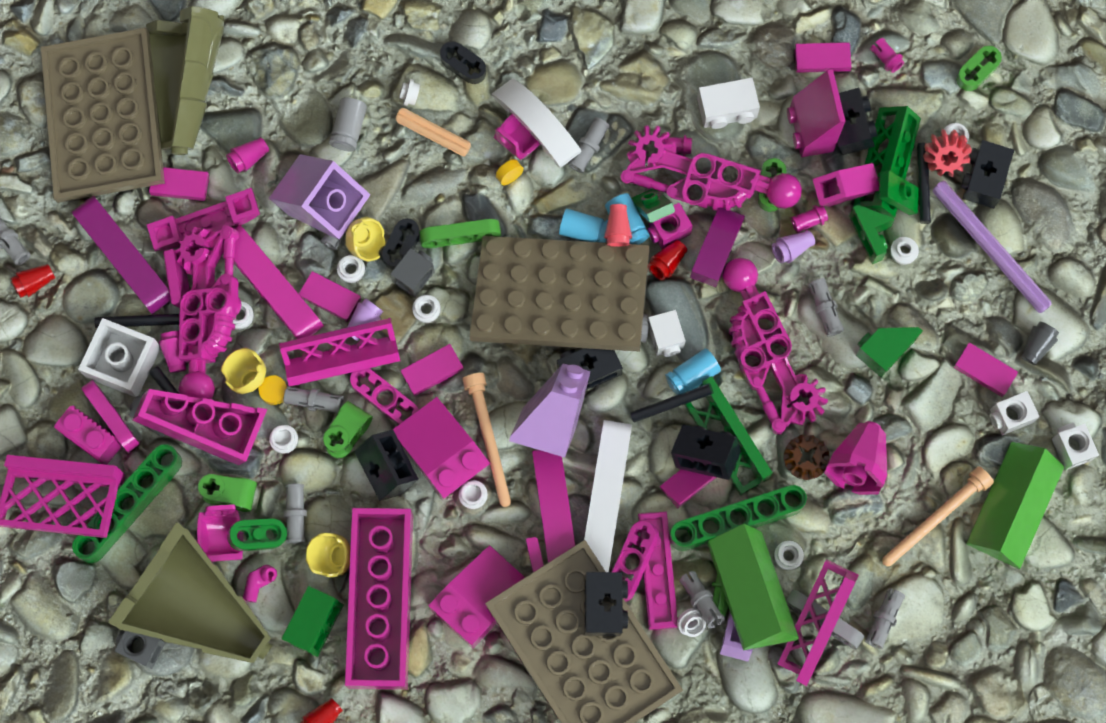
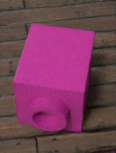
M680 203L673 205L674 213L655 222H649L647 230L653 243L658 242L661 249H664L675 240H681L691 235L693 225ZM670 223L675 229L668 232L663 230L661 225Z

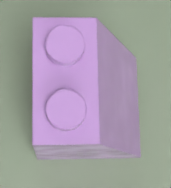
M300 154L269 199L287 215L340 240L370 194L334 161Z
M562 364L523 407L509 441L565 457L577 427L591 371L584 370L577 365Z

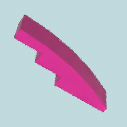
M534 450L532 451L547 560L549 563L575 546L562 456Z

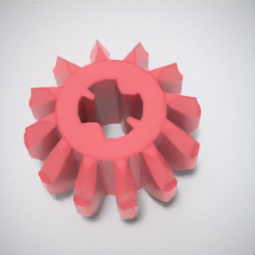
M943 129L939 137L932 134V142L925 143L924 145L925 151H927L923 155L924 161L928 162L929 170L931 172L936 170L940 177L946 171H948L949 176L953 177V170L957 169L963 172L964 167L962 164L970 163L971 159L968 154L972 151L971 146L966 144L967 138L964 135L958 136L957 131L954 129L949 135Z

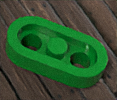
M278 519L241 520L230 527L227 539L231 547L238 551L275 549L285 542L287 529ZM267 530H270L274 533L273 540L267 538ZM238 532H243L246 535L245 541L238 539Z

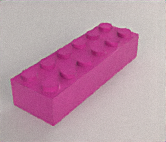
M352 508L345 686L348 689L408 690L413 513L411 509Z

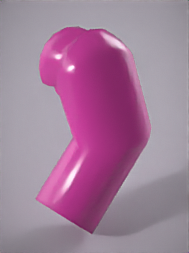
M264 565L248 574L243 593L245 601L257 602L259 589L277 578V571L274 567Z

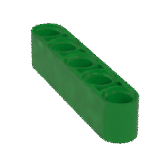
M167 444L157 446L118 489L111 517L115 524L113 529L108 532L107 538L78 535L75 538L72 549L77 557L87 563H95L101 560L182 467V458L172 446ZM166 454H173L172 462L169 465L162 466V457ZM146 476H153L154 481L152 485L142 488V480ZM130 497L134 498V505L128 510H123L122 503L124 500ZM99 512L87 524L90 529H100L102 517ZM91 541L94 542L93 552L84 555L83 547L85 544Z
M790 485L679 521L671 529L669 535L670 544L678 551H687L707 544L709 540L740 526L731 521L730 514L733 512L743 514L745 517V523L743 524L753 528L794 516L806 504V493L800 486ZM788 494L795 495L799 500V505L796 507L789 506L785 501V496ZM760 503L770 505L772 514L768 516L760 514L757 506ZM706 521H713L716 523L718 531L713 534L704 531L702 524ZM683 529L689 532L690 541L685 543L679 542L675 537L676 531Z

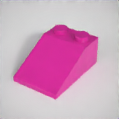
M833 69L827 70L792 98L790 107L787 108L788 121L790 124H794L795 133H793L794 147L800 150L801 158L834 152L845 124Z
M438 397L392 429L401 446L442 500L490 465V462Z
M489 545L428 606L438 618L474 649L497 624L485 603L525 577Z

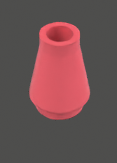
M624 204L610 205V213L604 236L607 239L608 246H628L629 239H632L627 206Z

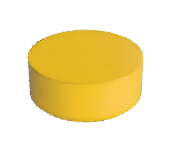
M509 160L499 167L496 172V178L503 186L508 185L522 174L524 168L518 160Z
M267 376L259 386V395L265 403L278 405L284 401L287 385L279 376Z

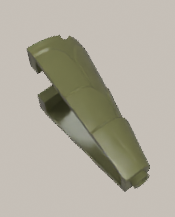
M195 6L180 10V22L184 23L155 20L146 24L150 34L161 149L171 150L173 155H188V150L194 149L207 107L205 101L214 75L213 71L224 32L223 15H218V12Z
M178 522L169 532L160 549L130 593L123 599L108 623L120 630L163 639L164 642L202 649L203 653L254 663L258 657L263 660L272 647V644L269 643L271 639L270 634L242 595H237L218 566L212 563L189 530Z

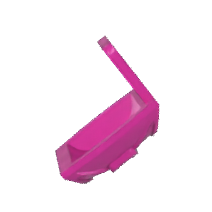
M513 114L500 127H497L495 130L496 134L493 137L519 160L525 158L540 145Z
M235 505L207 506L204 512H199L197 543L212 562L242 560L243 551L232 548L227 539L230 527L236 522L241 521ZM238 532L237 534L240 541H243V532Z

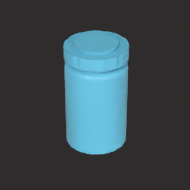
M630 194L618 195L605 204L608 215L610 213V205L624 204L627 206V215L632 234L629 244L639 245L650 237Z
M566 208L560 225L559 235L583 242L607 243V239L604 236L608 220L604 221L602 218Z
M705 348L674 368L673 372L670 371L665 374L672 391L678 395L697 388L702 384V381L721 372V368L712 353Z

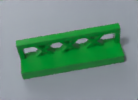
M908 106L879 108L875 123L878 136L873 137L875 147L868 149L864 165L873 163L874 167L881 163V172L889 170L905 179L921 118ZM896 115L894 122L885 128L887 116ZM888 138V146L879 153V145ZM878 173L877 177L880 184V173ZM879 191L875 192L873 201H865L866 195L855 198L853 207L860 205L871 210H877L879 213L892 218L896 217L897 208L879 198Z
M711 376L702 381L701 384L703 386L710 383L714 393L706 396L709 402L708 411L695 410L691 402L684 405L697 426L708 430L707 424L710 418L721 421L724 426L723 431L737 436L741 453L730 480L741 496L770 479L773 472ZM711 408H713L716 415L710 413ZM700 416L706 417L705 423H703ZM741 456H743L746 463L740 462ZM739 466L751 469L756 479L743 486L737 477Z

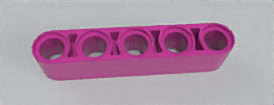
M240 224L234 228L239 232V238L235 242V259L233 263L296 339L312 336L324 327L316 314Z

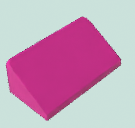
M680 469L660 485V488L678 509L717 477Z

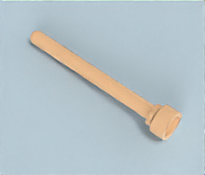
M484 373L470 374L462 378L463 385L469 395L473 397L500 505L508 507L511 504V499L483 394L487 385Z
M977 466L969 473L968 483L882 558V563L885 566L894 564L974 492L986 491L994 484L992 477L982 467Z

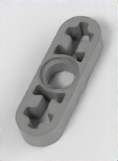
M791 590L786 598V602L790 609L800 615L808 597L796 590ZM813 601L812 605L816 615L828 612V610ZM810 611L805 619L812 617ZM825 618L819 620V623H820L821 626H822V624H823ZM840 618L831 636L855 650L864 638L860 631Z

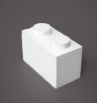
M753 77L700 87L698 90L697 101L704 128L712 127L713 129L725 127L728 123L734 122L746 124L758 116L760 106Z

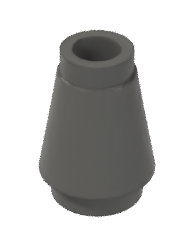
M1040 321L1037 326H1033L1021 358L1032 365H1036L1058 341L1057 336L1059 332L1052 326Z

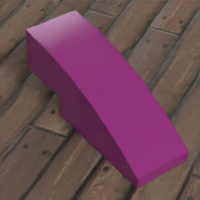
M718 208L693 266L690 278L712 287H717L744 221V215L731 210L726 211V208Z

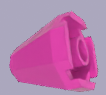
M872 421L858 423L834 451L827 463L824 474L836 486L844 489L845 483L854 487L851 492L858 495L879 494L887 478L886 433L879 424Z

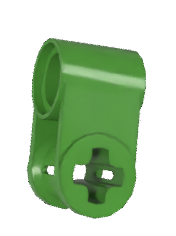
M347 401L340 408L336 418L323 436V442L328 454L336 459L346 457L359 438L367 431L373 416ZM342 439V441H343V444H342V445H340V444H335V446H333V443H332V442H333L334 440H335V441H340V440Z
M208 474L200 480L198 490L203 500L210 505H235V509L238 511L251 512L257 482L240 477L232 478ZM216 484L219 491L215 490L210 495L207 489H212L213 485Z

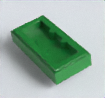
M889 170L881 172L879 198L908 215L918 214L919 188Z
M650 189L632 197L638 212L650 223L675 212L673 203L658 190Z

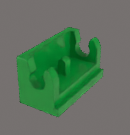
M308 586L281 639L318 658L344 604L336 598Z

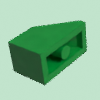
M919 327L878 328L873 335L868 332L858 342L857 345L860 349L856 356L882 378L918 339L923 330Z

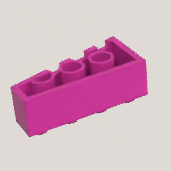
M149 389L143 394L132 421L239 466L248 459L267 409Z

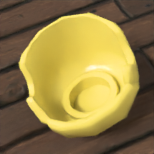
M370 217L357 219L347 228L345 245L353 256L367 262L378 260L380 258V250L386 245L384 229L379 221Z
M241 348L227 356L221 367V372L225 376L226 385L232 391H235L237 394H247L255 391L264 382L266 367L264 361L254 350Z
M320 533L310 540L306 548V562L310 570L315 574L330 578L338 577L349 569L351 546L346 538L341 535Z

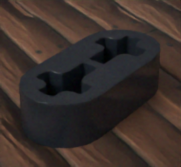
M454 41L447 42L442 46L440 57L442 64L447 69L470 84H478L485 79L486 65L480 57ZM455 51H457L458 59L452 57L449 60L447 53L449 52L453 54ZM468 66L473 69L478 66L479 74L474 72L471 75Z
M408 218L400 220L395 225L383 249V261L390 270H394L401 260L396 259L394 262H391L389 254H395L398 247H400L399 253L403 259L410 248L415 249L419 241L420 230L414 220ZM408 227H411L414 235H408L405 241L402 242L403 233L401 230H407Z

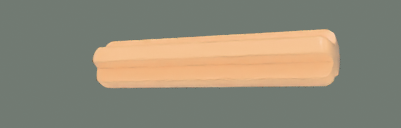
M401 108L396 115L397 123L461 156H466L471 148L469 141L405 108Z

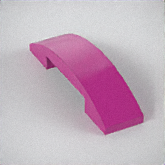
M249 188L226 196V201L179 218H175L172 215L147 224L154 250L162 251L180 247L181 245L177 240H184V231L192 232L194 227L210 228L216 232L224 226L236 228L239 224L243 225L260 215L253 189Z

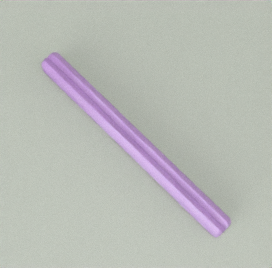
M946 181L939 182L932 190L937 198L1037 312L1042 313L1047 310L1052 304L1050 299Z

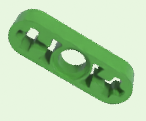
M484 219L427 227L420 230L419 234L423 248H437L481 242L483 236L500 237L501 231L498 220Z

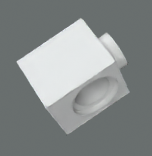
M676 310L648 317V329L656 355L664 354L665 357H671L679 354L681 349H684L686 341Z
M1028 391L998 402L990 409L992 425L995 429L1000 430L1001 435L1032 424L1040 417ZM1006 409H1013L1018 415V420L1010 419L1006 414Z
M1074 423L1062 426L1058 428L1059 433L1052 438V442L1062 464L1065 466V470L1088 463L1099 456L1086 424L1075 426ZM1068 440H1076L1079 443V450L1072 449L1069 446Z

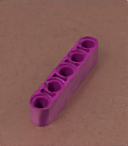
M94 195L71 211L151 314H154L171 301L167 286Z

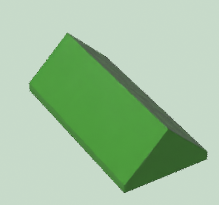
M1011 442L966 544L1020 569L1065 466L1046 448Z
M742 524L709 540L707 544L743 651L798 640L799 636L762 532Z

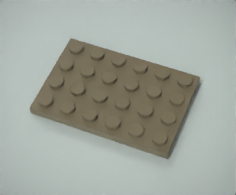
M147 28L41 47L54 200L59 203L92 197L93 195L98 196L165 184L150 34Z
M483 236L470 340L476 342L640 352L650 252L649 245L629 244L628 246L612 247L608 246L607 243Z
M586 540L485 603L560 723H635L683 691L624 599L623 610L628 611V628L623 629L621 636H584L586 572H606ZM604 597L599 605L604 606V611H609L614 603H609L608 597Z

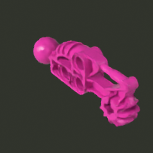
M648 125L644 126L645 136L636 130L634 134L639 141L629 140L628 142L629 145L636 146V150H631L627 153L631 164L627 167V170L622 172L621 180L627 184L632 183L644 188L665 192L669 197L706 209L710 206L716 211L718 208H726V211H730L735 206L741 208L743 202L747 198L750 199L755 191L767 194V198L772 205L777 208L786 209L793 207L801 197V184L791 174L781 173L770 178L761 175L762 170L709 153L698 154L693 159L676 154V143H665L670 133L665 132L659 137L660 126L654 128L653 135L651 128ZM654 141V147L658 148V152L652 153L649 157V151L645 149V146ZM703 157L709 159L712 164L711 170L706 174L699 172L697 169V162ZM728 166H733L738 170V178L734 182H728L723 176V171ZM666 168L685 174L686 177L672 185H667L637 173ZM693 184L701 186L703 190V195L699 200H693L689 196L688 191Z
M224 226L216 232L210 228L202 229L200 227H194L192 232L184 231L185 239L177 240L181 246L174 251L179 256L176 262L184 267L183 269H185L187 274L193 276L191 291L186 292L180 301L179 360L189 363V373L185 374L180 380L178 390L179 394L187 395L188 397L213 398L215 391L214 381L205 373L206 364L216 363L218 353L227 350V343L232 341L230 337L231 332L235 330L233 320H236V315L241 310L242 304L238 297V279L233 276L235 242L239 238V232L230 226ZM223 254L225 274H222L215 282V267Z
M746 258L732 259L723 269V280L730 290L740 293L744 301H742V305L737 309L738 313L730 318L732 326L729 328V334L733 338L731 345L733 348H736L734 353L739 362L741 372L744 374L750 388L757 392L763 404L762 407L771 423V431L776 435H780L790 423L803 425L805 416H807L811 423L815 422V414L822 416L824 409L821 406L828 403L827 398L820 397L825 393V387L816 389L817 379L808 384L806 374H794L788 361L792 348L791 341L766 291L759 294L755 286L758 281L757 267L751 260ZM767 319L772 323L773 327L769 330H763L759 327L758 321ZM780 344L784 347L785 353L776 355L771 351L770 346ZM750 355L755 356L759 359L760 364L756 367H750L746 364L745 358ZM768 370H771L782 391L780 416L763 387ZM800 394L803 398H809L806 405L804 402H796Z

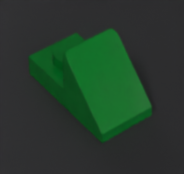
M856 205L852 208L849 217L871 263L875 264L883 260L888 248L884 236L878 233L891 228L895 219Z

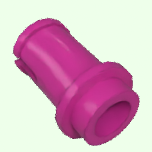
M880 38L875 42L878 46L874 44L871 46L870 50L884 63L886 71L890 70L894 73L903 66V56L897 54L884 38Z
M684 135V137H668L665 140V143H676V154H683V156L691 154L692 138H687V135Z
M813 205V209L797 216H792L791 223L796 233H800L818 224L820 226L824 225V222L828 220L824 206Z

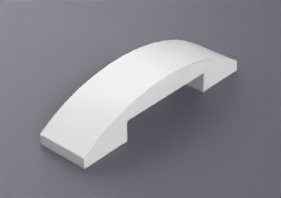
M512 78L492 93V97L508 114L512 113L542 145L543 151L559 168L581 153L577 143L558 119L520 82Z

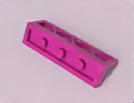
M391 318L279 343L289 387L400 361ZM387 329L389 337L380 339L372 337L375 331ZM355 336L360 338V341L354 345L344 343L348 337ZM322 343L333 345L330 350L324 352L316 349ZM296 349L305 352L302 357L290 359L288 351Z
M827 559L795 625L800 643L794 644L795 641L787 642L778 662V665L798 674L796 681L805 686L808 685L859 576ZM828 569L844 577L841 586L828 589L824 579ZM822 585L824 591L817 593L820 586ZM837 592V594H836V596H835V598H834V601H833V599H832V597H831V594ZM826 596L830 606L829 611L816 615L812 605L814 599ZM810 611L812 617L805 619ZM825 618V620H824V622H823V624H822V626H821L820 623H819V620ZM814 622L818 635L816 638L805 641L800 629L802 625ZM813 644L809 652L807 645ZM802 647L806 657L803 667L787 660L790 651Z

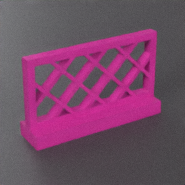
M15 455L6 456L4 466L8 468L0 499V527L107 538L118 487L123 485L126 475L117 466ZM15 478H25L29 486L16 495L13 490ZM46 481H52L56 489L43 497L37 488ZM74 483L80 484L84 491L70 500L64 490ZM101 486L109 487L107 497L97 503L91 493ZM34 491L39 501L26 510L20 500ZM61 494L66 504L53 513L47 503ZM88 496L94 507L80 515L75 505ZM17 503L22 514L14 520H5L7 510ZM44 506L50 516L41 523H35L30 515ZM71 509L77 519L68 526H62L57 518ZM99 512L102 517L100 529H90L85 521Z

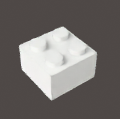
M102 318L78 370L90 380L137 397L161 347L150 336Z

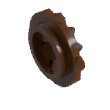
M801 434L787 444L784 450V463L787 470L793 476L802 480H812L825 472L829 461V450L825 446L824 441L819 440L814 435ZM814 449L815 451L812 456L814 462L805 461L799 465L798 463L802 457L800 451L803 450L807 453Z

